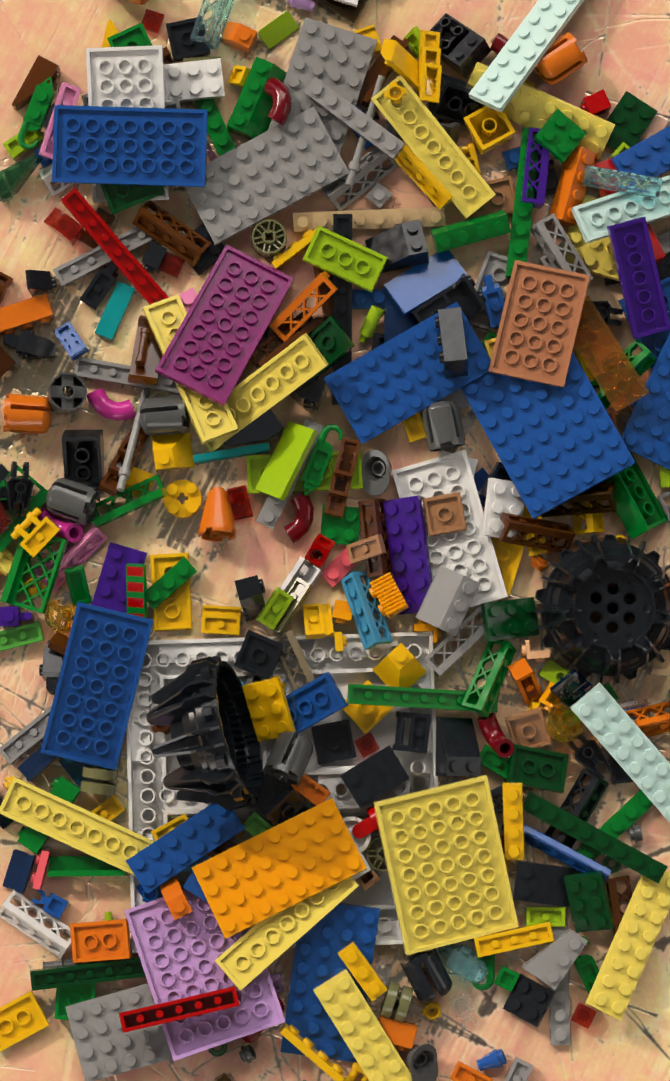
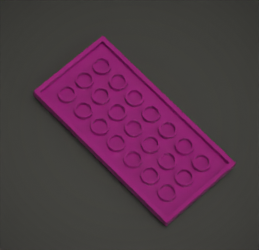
M226 244L156 367L155 372L224 407L292 285L294 278Z

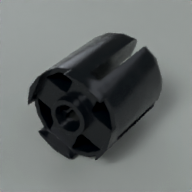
M436 948L426 953L425 951L415 953L408 957L410 961L405 965L402 962L400 963L417 998L421 1002L428 1003L437 1000L420 966L421 963H424L441 997L451 990L452 981Z

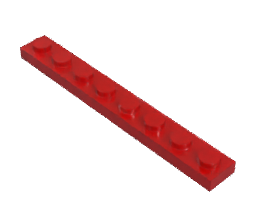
M76 188L60 200L149 305L169 298Z

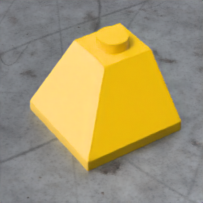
M188 429L189 433L152 436L156 472L195 467L190 429Z
M402 643L372 669L387 686L408 688L427 672Z

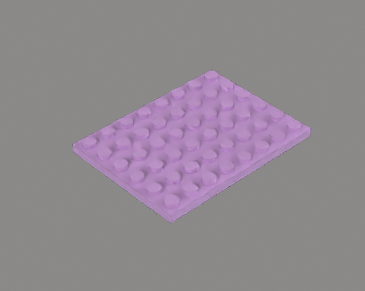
M186 889L183 891L194 912L178 920H174L164 897L124 910L155 1005L236 986L215 960L252 927L225 939L209 903ZM268 968L242 991L237 988L240 1006L163 1023L162 1027L173 1060L185 1058L286 1022Z

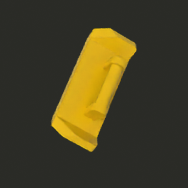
M384 39L381 55L385 59V64L398 75L401 74L409 86H412L419 92V62L396 40Z

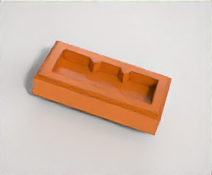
M303 774L298 787L297 784H291L301 796L315 806L325 802L331 792L306 774Z

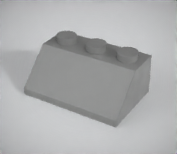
M440 565L415 618L456 636L480 583Z

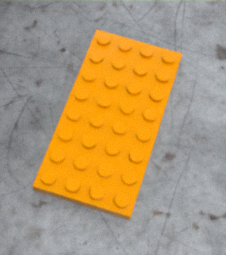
M333 798L192 867L225 939L367 869Z

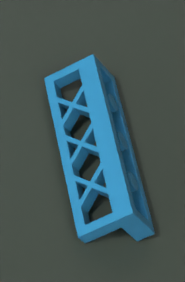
M366 571L351 572L341 579V583L364 650H370L378 644H389L393 639L385 616H382L378 608L380 602L378 598L373 599L369 591L372 579L367 577ZM360 577H364L366 586L361 582ZM366 595L371 597L372 603L367 599ZM373 612L377 615L378 621L374 618ZM378 630L383 632L385 638L380 637Z

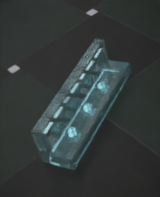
M203 0L190 39L192 41L205 42L210 49L217 50L234 0H216L213 3H210V0ZM212 10L211 17L204 20L205 14ZM206 27L205 35L197 36L199 31Z
M586 165L583 185L659 199L663 180L657 177Z

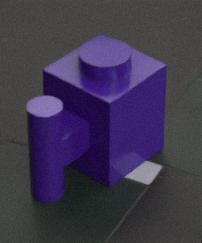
M18 606L0 607V627L21 626V621H32L34 619V615L30 612L21 613V608Z

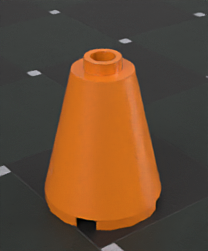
M213 487L207 495L198 530V537L202 535V539L206 541L222 542V538L228 537V541L236 538V528L228 492L222 487Z

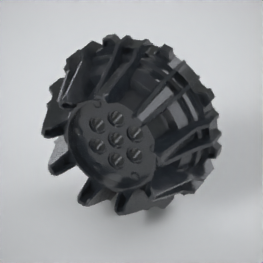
M606 534L601 543H599L596 535L591 536L592 543L583 546L580 540L575 541L576 551L572 552L564 548L558 553L559 564L552 561L549 562L548 565L553 567V570L548 578L543 575L540 577L546 583L545 588L535 592L534 598L541 603V609L533 611L534 613L540 612L542 626H536V629H545L546 634L541 640L544 647H554L557 651L552 659L557 660L561 657L568 663L565 668L566 671H569L574 666L577 667L578 677L583 679L595 673L597 683L603 682V676H613V683L619 684L620 674L627 680L634 679L640 667L647 673H651L652 670L649 667V663L654 658L663 663L665 660L659 652L661 650H670V580L666 574L670 564L661 568L658 565L660 555L655 550L644 553L645 541H642L638 548L630 545L631 536L629 535L625 537L622 544L618 543L612 534ZM611 583L617 587L615 594L608 592L607 588ZM593 593H597L600 596V601L597 604L591 602L590 597ZM628 593L634 598L630 605L624 601V597ZM609 603H614L617 607L616 612L613 614L607 610ZM593 612L598 613L600 616L597 623H593L590 620V615ZM626 613H630L633 616V621L630 624L624 621ZM610 622L616 625L614 633H609L607 630V625Z
M218 655L193 660L184 673L150 696V700L154 704L159 705L147 713V722L151 725L170 726L171 740L153 746L152 754L156 758L176 755L180 765L179 768L164 777L163 784L165 788L170 790H179L176 794V799L180 801L218 804L226 810L247 807L251 803L257 802V795L261 792L263 764L260 742L257 740L242 683L231 665L226 661H222Z

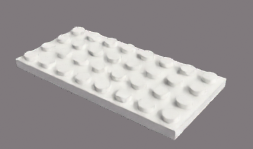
M162 45L86 48L88 106L165 108ZM92 184L93 203L107 202L100 184ZM163 186L166 193L150 200H169V186Z
M466 450L393 470L392 474L399 498L421 495L432 580L441 565L479 582L480 585L469 608L479 606L482 603L507 598L508 595L491 537L482 535L484 512L479 495L477 494L478 491ZM460 492L467 530L429 537L422 499Z

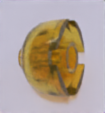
M50 600L45 612L47 625L54 633L56 631L61 634L70 633L76 606L66 602V605L59 604L60 600Z
M558 703L546 715L545 730L557 742H571L583 732V722L570 707L564 706L565 703Z

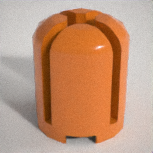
M569 32L555 39L535 67L538 76L549 85H557L588 62L585 52L580 51L575 43L577 40Z
M6 393L3 411L4 420L6 421L5 425H3V431L30 434L47 433L51 426L52 417L51 405L47 397Z

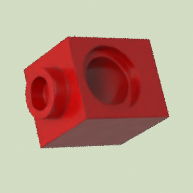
M604 89L584 97L581 102L582 105H580L582 110L596 116L604 114L611 109V104Z
M319 533L304 559L308 560L312 565L321 568L336 542Z

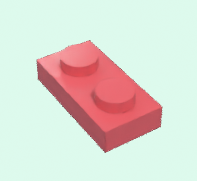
M346 548L323 570L321 576L334 587L359 563H350Z
M42 850L41 853L37 854L35 864H38L37 871L32 873L30 883H33L32 888L42 889L51 851Z

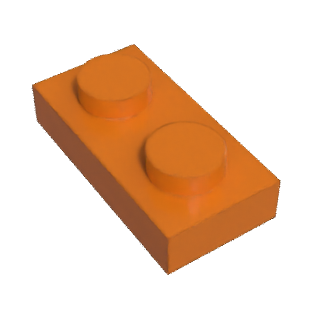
M459 1060L449 1077L453 1081H493L491 1077Z

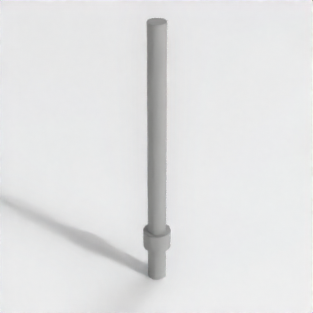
M378 75L372 97L382 90L386 77ZM372 100L366 114L371 119L374 118L377 108ZM361 135L353 160L350 161L348 167L349 174L345 184L353 186L356 173L359 172L361 167L359 163L366 144V139Z
M148 388L142 389L123 465L119 469V481L116 490L120 492L124 491L126 481L130 477V465L141 427L140 405L149 396L150 390Z

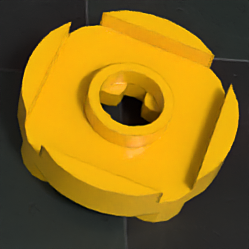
M176 480L167 486L166 492L168 496L163 497V502L170 514L177 518H188L197 512L202 503V495L193 482L189 480ZM180 494L188 497V500H185V504L177 501V497H180Z

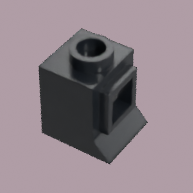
M148 241L150 249L147 248L142 258L143 268L152 274L154 271L159 273L168 255L167 249Z

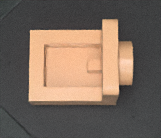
M525 640L524 645H521L522 656H525L526 660L534 659V663L546 662V658H550V650L530 651L529 640Z

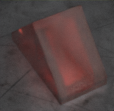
M246 485L227 489L234 520L252 517L253 513Z

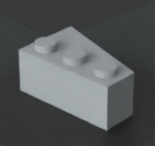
M569 928L547 947L535 954L534 957L522 964L521 967L556 990L588 941Z

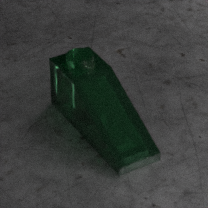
M34 153L0 171V201L7 202L13 199V195L20 191L42 161L41 155Z

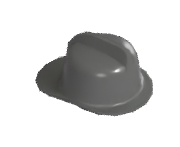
M380 450L368 451L362 459L363 487L367 493L373 496L381 495L387 490L392 472L391 462Z
M430 1044L413 1045L407 1055V1064L411 1069L412 1081H436L438 1076L436 1049Z

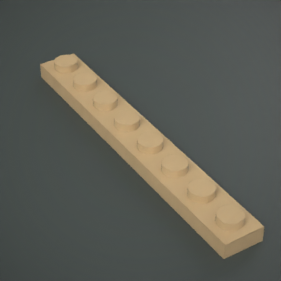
M438 207L293 212L294 232L308 231L310 229L313 231L318 228V225L328 230H333V214H352V229L392 228L400 223L420 219L422 227L445 226V207L441 210Z

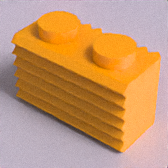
M390 572L370 582L371 588H369L373 599L378 598L380 602L378 608L382 616L386 615L388 618H391L409 608Z

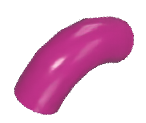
M104 389L95 390L87 395L88 401L95 412L106 419L122 421L136 416L130 400L114 402L109 399Z
M40 509L42 511L38 516L40 521L47 516L61 529L55 535L56 537L73 543L78 542L82 538L83 530L79 524L64 520L45 509Z

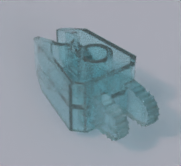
M455 944L438 947L439 953L447 959L446 966L465 980L479 984L488 975L489 971L484 961L478 958L470 947L466 945L457 946Z

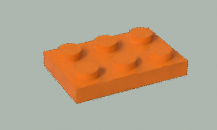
M127 919L70 924L73 963L132 958Z

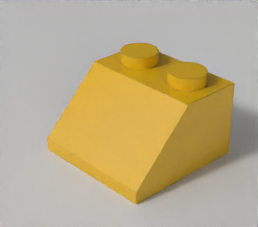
M484 106L464 117L471 139L481 156L515 136V130L504 111L501 113L488 106Z

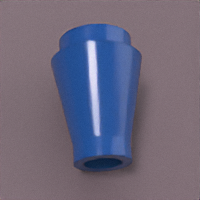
M494 1049L481 1059L476 1060L480 1071L500 1068L507 1063L502 1049Z

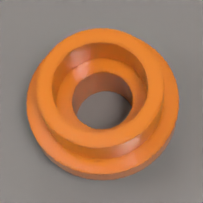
M538 555L531 558L532 562L530 564L537 570L544 572L545 569H548V561L542 556Z

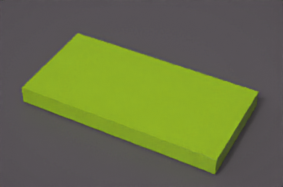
M318 225L302 261L372 293L388 257Z
M288 421L255 489L285 501L318 432Z

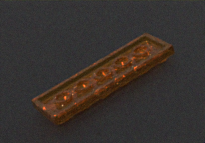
M587 296L574 347L613 409L618 413L650 392L590 297Z

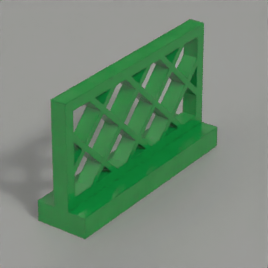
M18 466L17 470L23 474V469ZM30 475L29 478L40 491L35 496H31L33 499L29 502L24 516L18 515L15 519V513H19V511H14L13 522L10 525L2 526L1 514H9V511L1 512L0 509L1 553L14 539L11 537V534L15 530V526L21 524L27 518L26 515L30 511L32 512L36 507L40 509L46 502L48 491ZM4 479L0 483V489L5 487ZM8 527L2 534V528Z
M28 528L26 529V531L30 534L32 530ZM21 536L0 601L45 614L68 540L54 536L42 549L47 548L50 556L42 560L40 553H38L36 556L39 563L31 566L30 559L32 556L19 545L24 540ZM60 542L59 550L53 553L50 545ZM53 560V569L47 571L45 563ZM41 566L44 574L36 578L34 570ZM30 573L33 581L26 585L24 578ZM47 578L48 585L42 590L39 582ZM36 585L38 593L31 597L28 589ZM25 592L27 600L22 603L17 602L19 594ZM41 596L42 604L39 609L35 607L33 600Z

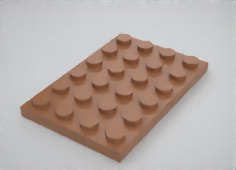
M515 260L488 371L490 373L564 388L590 275Z

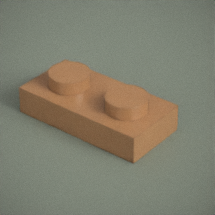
M382 534L346 545L351 564L386 553Z

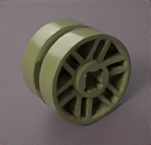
M271 219L259 222L252 232V243L255 251L265 258H273L279 252L283 253L287 245V235L283 225ZM266 237H268V238L273 237V240H267V241H266Z
M83 766L82 776L90 780L81 781L80 791L115 795L116 785L108 781H117L118 770Z
M376 836L366 848V859L375 870L386 872L388 870L385 857L380 856V852L383 850L381 837Z
M390 981L383 1000L380 1016L390 1018L392 1012L395 1011L394 1020L403 1023L414 989L404 985L399 993L400 984Z

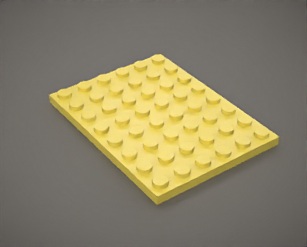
M486 775L373 802L406 955L519 927L488 777Z

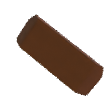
M140 315L128 382L155 385L158 382L159 376L155 369L162 358V352L146 316Z

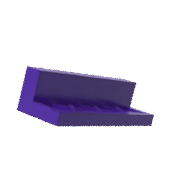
M529 127L521 202L533 204V208L540 209L545 203L550 153L540 144L536 145L532 140L533 133L537 134L540 129ZM535 150L539 153L536 164L530 158L531 153ZM533 168L537 172L536 181L534 182L528 176L529 171ZM531 187L535 190L534 199L526 198L527 190Z

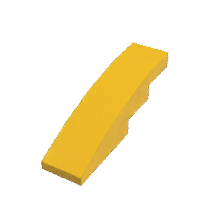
M420 31V101L439 103L442 65H440L441 49H439L440 32Z

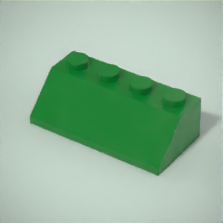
M256 57L228 121L227 130L249 140L268 131L271 119L267 115L271 110L273 100L265 93V84L273 77L284 83L287 72L269 61Z
M631 453L636 464L603 482L615 483L614 499L617 506L616 513L624 524L626 532L633 539L668 521Z

